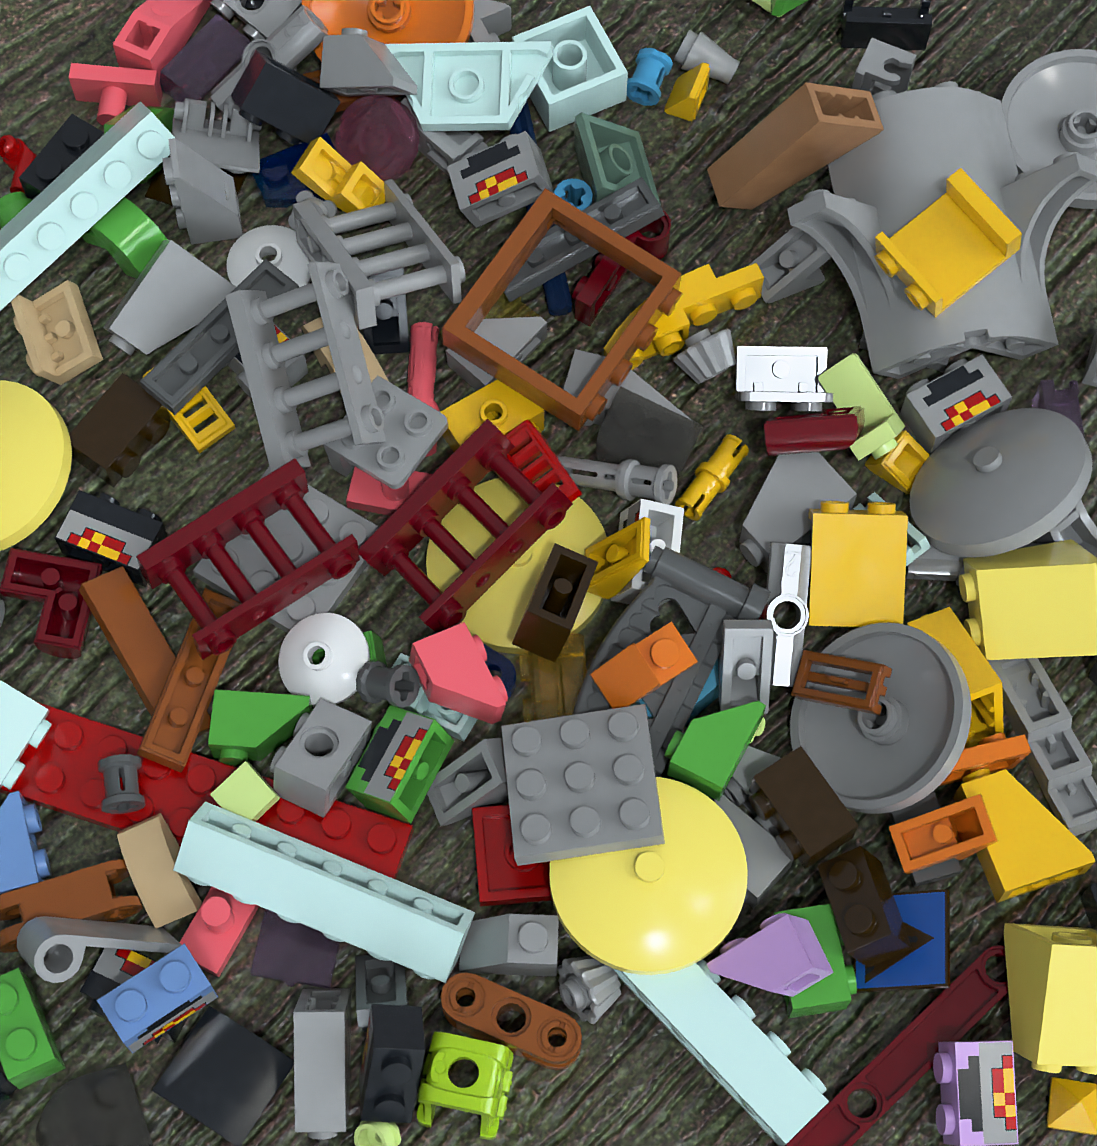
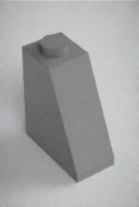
M163 240L103 328L112 334L108 341L125 354L131 356L134 351H137L140 354L147 355L198 325L226 298L225 295L230 294L236 286L174 241Z
M819 452L778 455L742 525L739 539L742 554L750 564L755 567L760 565L768 574L770 542L797 545L811 543L812 521L808 518L809 509H820L821 501L849 502V510H852L857 493Z
M352 988L302 989L293 1012L295 1132H307V1136L312 1139L334 1138L338 1135V1132H346L350 1116Z

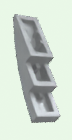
M1039 659L988 660L1002 681L1003 707L1016 736L1024 734L1031 749V753L1026 756V759L1054 815L1074 836L1097 829V785L1091 776L1093 765L1071 729L1072 716Z

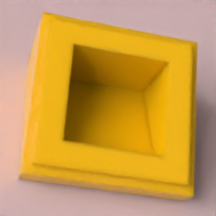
M703 62L677 78L665 105V113L691 122L693 119H696L708 90L709 64Z
M902 430L894 438L898 443L895 448L876 460L871 454L865 466L872 473L905 494H910L917 473L930 455L906 430Z

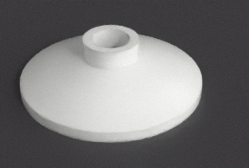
M278 225L254 228L239 237L229 251L226 264L227 274L230 283L236 287L263 262L262 258L267 255H276V258L269 262L297 283L299 287L311 282L307 264L312 262L297 243L296 231Z
M334 613L314 614L299 621L284 638L278 660L280 676L285 687L292 695L310 696L313 706H316L321 698L336 705L347 700L357 691V674L364 664L370 661V650L363 632L351 620ZM318 649H324V660L320 664L314 665L312 661L314 652Z

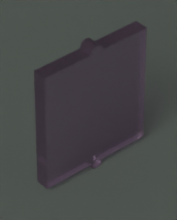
M265 909L250 973L252 976L285 981L288 987H293L295 983L330 989L341 942L333 941L325 937L321 931L304 924L287 922L281 919L277 913Z

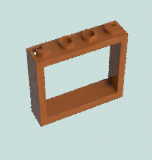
M545 188L442 327L443 345L572 428L580 431L587 419L593 421L597 414H601L608 401L604 395L612 384L619 387L624 382L633 366V363L629 360L639 348L645 351L651 344L658 331V328L654 325L664 313L670 316L674 311L676 303L683 295L679 291L682 273ZM553 224L558 225L655 286V289L577 398L474 333Z

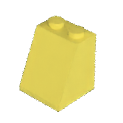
M1070 539L1025 547L994 556L963 559L965 574L959 575V589L963 601L968 602L970 619L964 620V628L987 660L1097 655V557L1074 540Z
M1005 923L1004 945L1013 1052L1032 1061L1031 1067L1039 1071L1060 1073L1062 1066H1076L1078 1071L1097 1075V930L1079 927Z

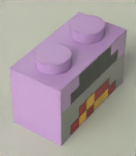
M1013 1041L938 1042L939 1053H936L934 1056L933 1071L937 1083H940L941 1104L936 1109V1125L939 1134L943 1135V1144L954 1146L1019 1144Z

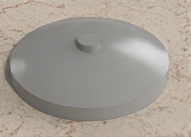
M1070 49L1058 51L1040 57L1025 66L1012 79L1001 101L1018 175L1026 171L1045 168L1053 164L1054 158L1068 152H1078L1080 155L1097 160V50ZM1097 182L1081 192L1068 207L1097 209Z
M1021 408L984 417L966 429L959 430L935 449L924 462L915 477L910 492L909 502L912 518L920 532L927 538L929 544L949 555L976 558L994 556L1015 550L1033 542L1052 530L1076 507L1084 495L1091 478V451L1078 426L1058 412L1040 408Z
M875 623L856 628L837 638L821 653L884 664L892 669L890 678L884 679L883 685L887 687L885 697H879L878 704L882 706L880 715L800 700L794 697L790 718L791 745L793 751L802 746L847 809L867 814L889 813L904 809L924 799L947 778L955 767L964 750L971 724L970 690L962 667L954 655L943 644L925 632L900 623ZM812 664L810 669L811 672L869 683L872 676ZM807 682L805 686L808 689L865 699L867 694Z

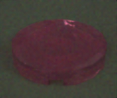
M369 95L353 102L344 111L340 119L342 121L340 131H336L335 144L337 152L351 165L362 161L383 181L398 179L410 169L418 153L420 136L416 119L407 106L391 97Z

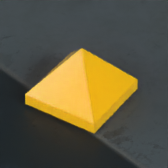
M1051 1077L1046 1128L1096 1136L1097 1084Z

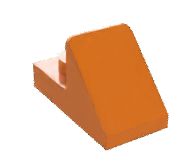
M671 621L637 644L632 643L592 672L590 677L611 709L632 706L697 664L698 661Z
M981 794L889 826L902 868L906 874L953 858L959 861L966 859L998 841Z

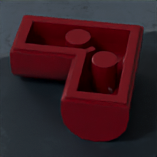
M861 406L822 409V411H818L815 414L770 417L764 423L767 453L769 456L847 449L854 444L864 428V408H861Z
M11 548L0 585V594L4 597L43 603L34 639L35 646L40 651L55 657L77 659L81 657L92 615L79 589L82 583L101 576L103 566L99 563Z

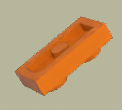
M998 733L982 739L978 742L977 746L964 748L955 767L939 786L963 781L962 779L965 776L981 769H989L990 773H996L1014 768L1031 753L1025 734L1006 738L1005 733Z

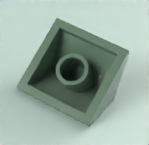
M582 112L575 116L574 150L583 181L591 187L593 193L592 204L640 177L644 179L660 203L639 132Z

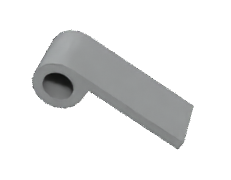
M49 916L36 917L28 921L20 929L17 936V949L20 956L44 981L51 983L64 982L74 976L81 966L86 946L170 953L182 945L163 927L156 929L154 926Z

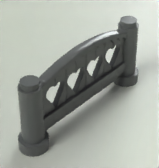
M655 545L649 557V562L643 570L651 575L650 581L623 611L601 643L584 677L572 715L609 709V704L590 677V674L632 643L637 644L651 635L650 623L654 618L660 616L659 604L667 599L675 601L695 632L681 634L698 662L642 698L653 716V719H648L655 773L656 777H660L669 758L664 756L675 732L677 730L683 731L722 650L723 620H758L771 591L753 583L751 588L666 546L662 549Z

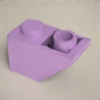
M779 913L764 920L760 924L761 930L749 938H738L725 944L720 949L721 955L706 963L711 973L791 997L834 973L809 921L786 913Z

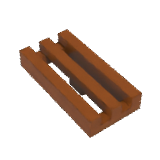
M803 650L791 695L800 700L880 715L882 706L878 704L879 697H885L887 687L883 683L885 678H890L892 669L884 664ZM815 664L872 676L869 683L811 672L810 669L811 665ZM807 682L867 694L865 699L808 689L805 686Z

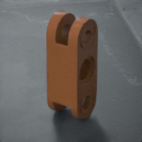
M124 859L103 862L1 894L0 921L21 917L22 923L0 931V952H18L17 936L20 929L28 921L36 917L49 916L116 922L139 913L143 908L140 897L116 896L113 884L122 882L123 879L130 876Z
M468 972L452 976L442 988L440 997L444 1017L450 1025L462 1032L483 1041L507 1046L513 1054L556 1071L573 1065L580 1055L582 1045L581 1028L574 1018L562 1011ZM463 997H471L474 1000L473 1004L467 1007H461L458 1002ZM506 1011H516L523 1015L525 1024L519 1031L510 1033L505 1032L497 1024L498 1019ZM554 1036H561L565 1043L562 1046L553 1047L548 1041Z

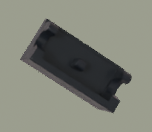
M844 0L843 7L841 8V48L867 49L871 38L903 50H926L932 27V14H928L931 0H921L919 8L853 6L854 0Z

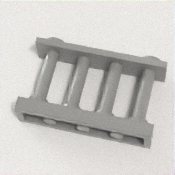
M392 179L384 181L386 203L327 218L325 214H319L310 200L293 204L297 243L311 262L340 263L341 270L346 275L349 283L348 296L355 323L359 330L377 325L375 306H379L380 300L439 285L453 304L462 301L461 283L465 282L466 275L460 257L453 256L416 210L410 195L403 193ZM389 221L392 226L345 239L341 235H335ZM404 241L409 246L408 248L359 260L357 257H351V255ZM422 263L426 268L375 282L373 279L368 280L367 278Z
M315 261L307 264L312 283L267 299L265 291L238 290L225 295L271 472L294 458L303 469L311 467L308 456L309 449L351 435L355 445L387 442L383 430L385 424L384 416L376 403L348 296L349 283L346 275L341 270L340 263ZM317 301L324 327L279 343L273 322L274 316ZM329 345L335 372L290 387L285 361ZM341 391L347 417L302 432L296 410L297 405Z

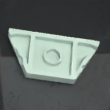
M551 41L385 44L417 85V95H406L423 131L510 130L553 56Z

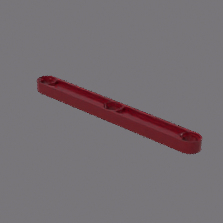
M992 946L985 950L950 984V988H946L785 1146H853L933 1067L934 1056L936 1053H939L938 1042L959 1041L1008 993V981L1001 983L993 981L989 978L985 969L986 961L991 957H1001L1006 960L1005 946ZM854 1091H865L872 1096L875 1102V1110L871 1116L859 1118L850 1112L847 1101L848 1096Z

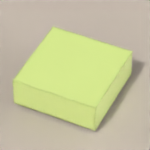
M246 761L210 794L223 809L254 822L281 798L255 768Z

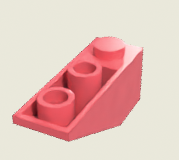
M146 0L133 11L113 42L119 67L157 70L161 84L207 12L212 0Z

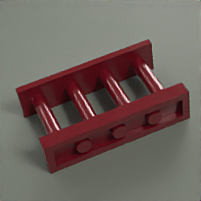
M489 419L358 548L359 555L379 573L386 576L391 570L395 569L424 599L429 607L419 618L436 633L460 624L464 620L467 610L547 530L558 526L564 519L566 511L573 505L553 482L542 493L507 458V454L515 446ZM490 471H494L529 505L510 526L474 491L475 486ZM457 504H462L496 539L477 559L441 524L442 519ZM428 536L463 572L444 592L408 557L409 552L424 537Z
M295 458L136 556L142 576L150 587L154 589L162 583L170 584L200 626L201 630L194 633L192 637L197 653L202 660L212 654L220 655L228 651L235 645L237 638L331 578L340 579L354 569L356 563L360 561L358 542L353 534L336 544L303 500L304 495L309 492L304 469ZM281 509L288 510L320 552L318 556L299 568H296L264 524L266 518ZM241 534L250 535L281 578L259 593L255 591L224 548L226 543ZM202 558L210 559L241 602L239 606L220 618L215 616L185 574L186 568Z

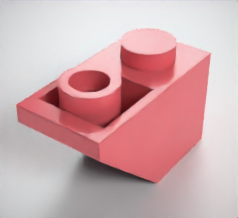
M465 622L412 644L409 662L417 671L420 684L429 702L490 724L501 721L506 706L505 702L508 701L506 688L498 675L492 677L485 663L487 661V653L483 642L478 635L471 636Z

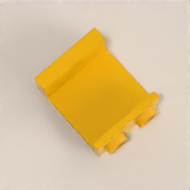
M960 168L947 178L946 193L890 238L883 231L875 236L877 255L874 258L886 275L891 278L897 275L907 286L904 292L917 309L922 311L924 308H927L936 318L1020 250L1022 233L966 172Z
M821 501L820 509H809L808 518L812 521V553L809 601H807L809 619L807 624L809 626L862 627L875 623L903 624L908 515L902 511H896V504L889 502H868L867 510H849V502Z

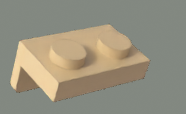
M66 280L34 301L17 295L11 301L15 313L13 318L14 325L23 337L28 352L26 354V361L35 375L62 385L103 360L77 284Z

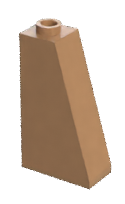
M805 82L707 169L719 207L752 210L882 132L884 128L871 92Z

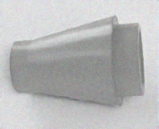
M692 30L688 31L674 58V61L681 64V69L689 71L703 62L709 64V78L722 81L727 85L740 64V61L732 58L705 33L701 31L697 34Z

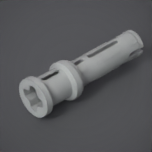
M557 456L577 486L614 491L620 498L627 501L638 497L670 505L674 499L678 478L677 471L673 465L664 464L657 468L640 465V462L635 459H628L620 464L590 459ZM551 468L550 470H548L546 473H544V474H543L542 476H540L539 478H542L544 475H546L548 472H550L553 468ZM573 469L596 472L597 477L574 474ZM650 480L651 485L644 484V481Z

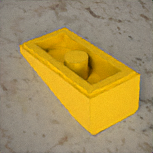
M643 517L585 549V556L598 562L587 592L604 599H610L616 596L649 562V518Z

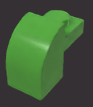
M125 197L81 236L86 243L106 249L127 276L136 279L163 240H168L158 226L139 207Z

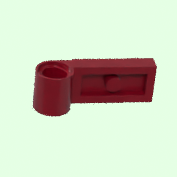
M664 210V216L625 237L659 260L667 254L670 239L671 221ZM654 232L659 236L648 238L643 236L642 233ZM601 252L596 257L595 266L597 267L589 278L583 276L576 285L572 295V299L575 300V319L589 327L628 270Z

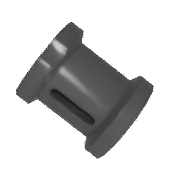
M368 661L358 671L356 678V690L360 694L361 699L373 704L387 700L392 706L400 708L409 707L417 698L420 688V679L417 671L412 666L404 664L388 668L383 662Z
M119 754L108 756L98 761V771L103 773L105 799L101 801L103 812L124 814L138 811L146 806L144 796L139 793L137 770L142 767L139 756ZM120 778L123 781V790L120 789Z

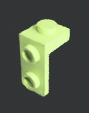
M856 353L850 354L819 375L818 380L825 391L833 393V403L837 408L855 406L864 408V428L854 444L850 446L858 461L870 453L876 460L898 445L894 438L906 426Z

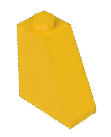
M947 607L908 622V626L925 632L943 644L962 667L970 690L972 711L969 734L964 748L977 746L979 741L988 736L1004 733L1002 681L953 610Z
M981 769L968 774L962 779L963 783L959 786L953 797L955 803L981 794L998 839L996 843L976 853L996 903L1085 874L1096 862L1092 852L1006 769L993 774L990 773L989 769Z

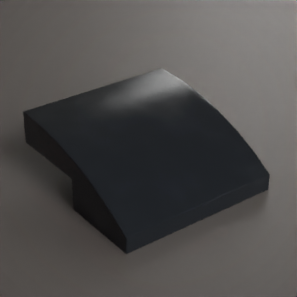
M207 1006L151 1091L189 1117L196 1119L232 1145L241 1146L294 1066V1060L211 1006Z

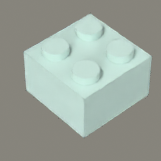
M591 6L512 37V42H552L553 56L529 96L549 132L575 122V116L581 112L592 115L626 101L628 72Z

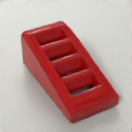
M525 420L505 435L515 446L507 454V458L531 482H534L553 468L534 483L542 493L552 482L557 484L559 481H562L563 484L558 488L571 502L582 495V492L551 446L530 420ZM543 454L541 457H539L538 459H536L534 462H532L530 465H528L526 468H524V469L522 470L523 467H525L527 464H529L531 461H533V460H534L535 458H537L539 455Z

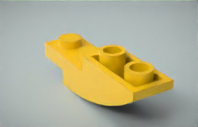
M754 263L718 278L715 277L710 265L706 264L681 276L679 291L683 295L676 303L672 314L667 316L663 313L654 325L658 328V331L645 351L638 348L629 360L633 363L631 370L638 367L643 360L659 354L661 356H669L679 351L684 346V341L688 339L691 324L695 326L704 325L712 321L717 314L733 308L735 310H742L753 305L757 299L761 298L764 276L758 264ZM645 301L631 312L616 329L604 347V356H607Z

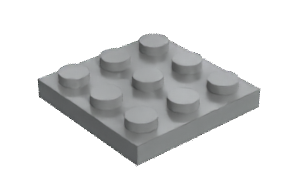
M270 466L260 479L271 473ZM308 485L309 492L304 495L303 500L336 544L353 534L359 548L379 528V526ZM281 509L265 519V526L296 568H299L320 554L288 510ZM241 534L226 543L224 548L257 593L281 579L249 534ZM360 556V561L356 563L354 569L340 579L331 578L266 621L288 633L294 625L308 616L319 613H334L368 563ZM202 558L193 570L195 577L230 599L241 603L210 559Z
M645 704L501 726L514 858L517 866L665 844L649 721Z

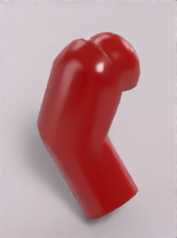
M4 135L0 137V156L14 172L10 192H24L19 177L36 158V154L21 139L15 138L12 135Z

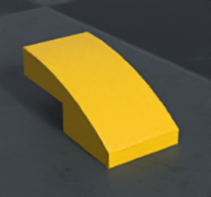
M321 137L310 142L291 171L308 188L325 200L333 201L337 208L346 213L380 205L386 201L383 180L362 161L351 165Z

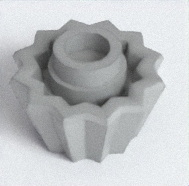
M706 328L686 339L684 342L688 348L674 357V362L697 384L703 383L736 364L731 331L727 328L711 335L709 329Z
M591 956L564 959L562 965L558 966L561 998L572 1012L579 1015L582 1022L587 1020L589 1023L595 1024L621 995V983L615 970L600 963Z

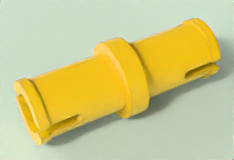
M727 434L709 460L701 462L696 468V477L682 496L675 502L677 507L684 508L685 505L688 506L684 511L685 517L698 521L717 493H723L730 485L729 477L743 458L749 454V448L746 444H743L739 450L736 449L742 442L740 438Z

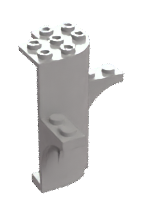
M953 81L943 82L930 88L909 90L901 93L887 90L874 94L872 97L884 130L828 164L834 194L830 193L829 190H815L807 193L803 197V201L787 208L790 225L801 229L813 237L829 253L844 275L860 313L873 374L900 379L971 348L1023 360L1059 345L1045 287L1044 270L1047 248L1054 228L1066 208L1081 192L1097 182V160L1080 155L1078 152H1068L1054 158L1053 164L1045 168L1026 171L1018 175L1001 100L983 94L980 91L958 87V84ZM962 168L1022 233L1020 250L935 318L927 308L920 311L912 304L904 292L907 286L897 275L891 278L879 267L874 258L877 255L875 236L883 231L888 238L892 237L946 193L947 178Z

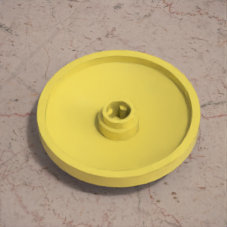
M0 380V551L28 537L48 518L65 490L72 462L70 435L59 412L35 390L20 383Z
M501 478L483 482L474 488V491L509 526L529 507ZM580 497L572 502L573 505L566 511L562 522L555 528L547 530L467 610L466 616L461 623L465 622L471 636L478 635L486 649L508 654L531 653L513 645L512 642L554 544L556 543L585 556V549L607 538L598 517ZM457 504L442 519L441 524L475 559L496 540L462 504ZM429 539L426 555L427 577L444 592L463 572ZM589 592L586 593L567 641L587 626L598 612L604 598Z
M656 777L665 844L550 861L549 883L553 905L561 924L571 939L583 951L600 963L616 970L638 975H658L679 971L711 954L729 935L741 912L747 889L748 869L745 851L737 830L725 812L713 800L694 787L662 777Z

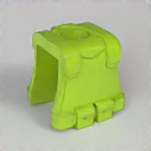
M433 1032L429 1047L431 1054L427 1055L426 1063L424 1064L423 1076L425 1078L421 1079L417 1101L420 1103L417 1110L418 1123L431 1128L436 1106L481 1115L480 1139L493 1140L498 1134L499 1121L503 1120L507 1109L508 1097L505 1095H509L510 1086H512L513 1072L510 1070L513 1064V1052L504 1045L450 1033ZM462 1059L472 1061L479 1070L476 1082L466 1088L455 1086L448 1076L452 1064Z

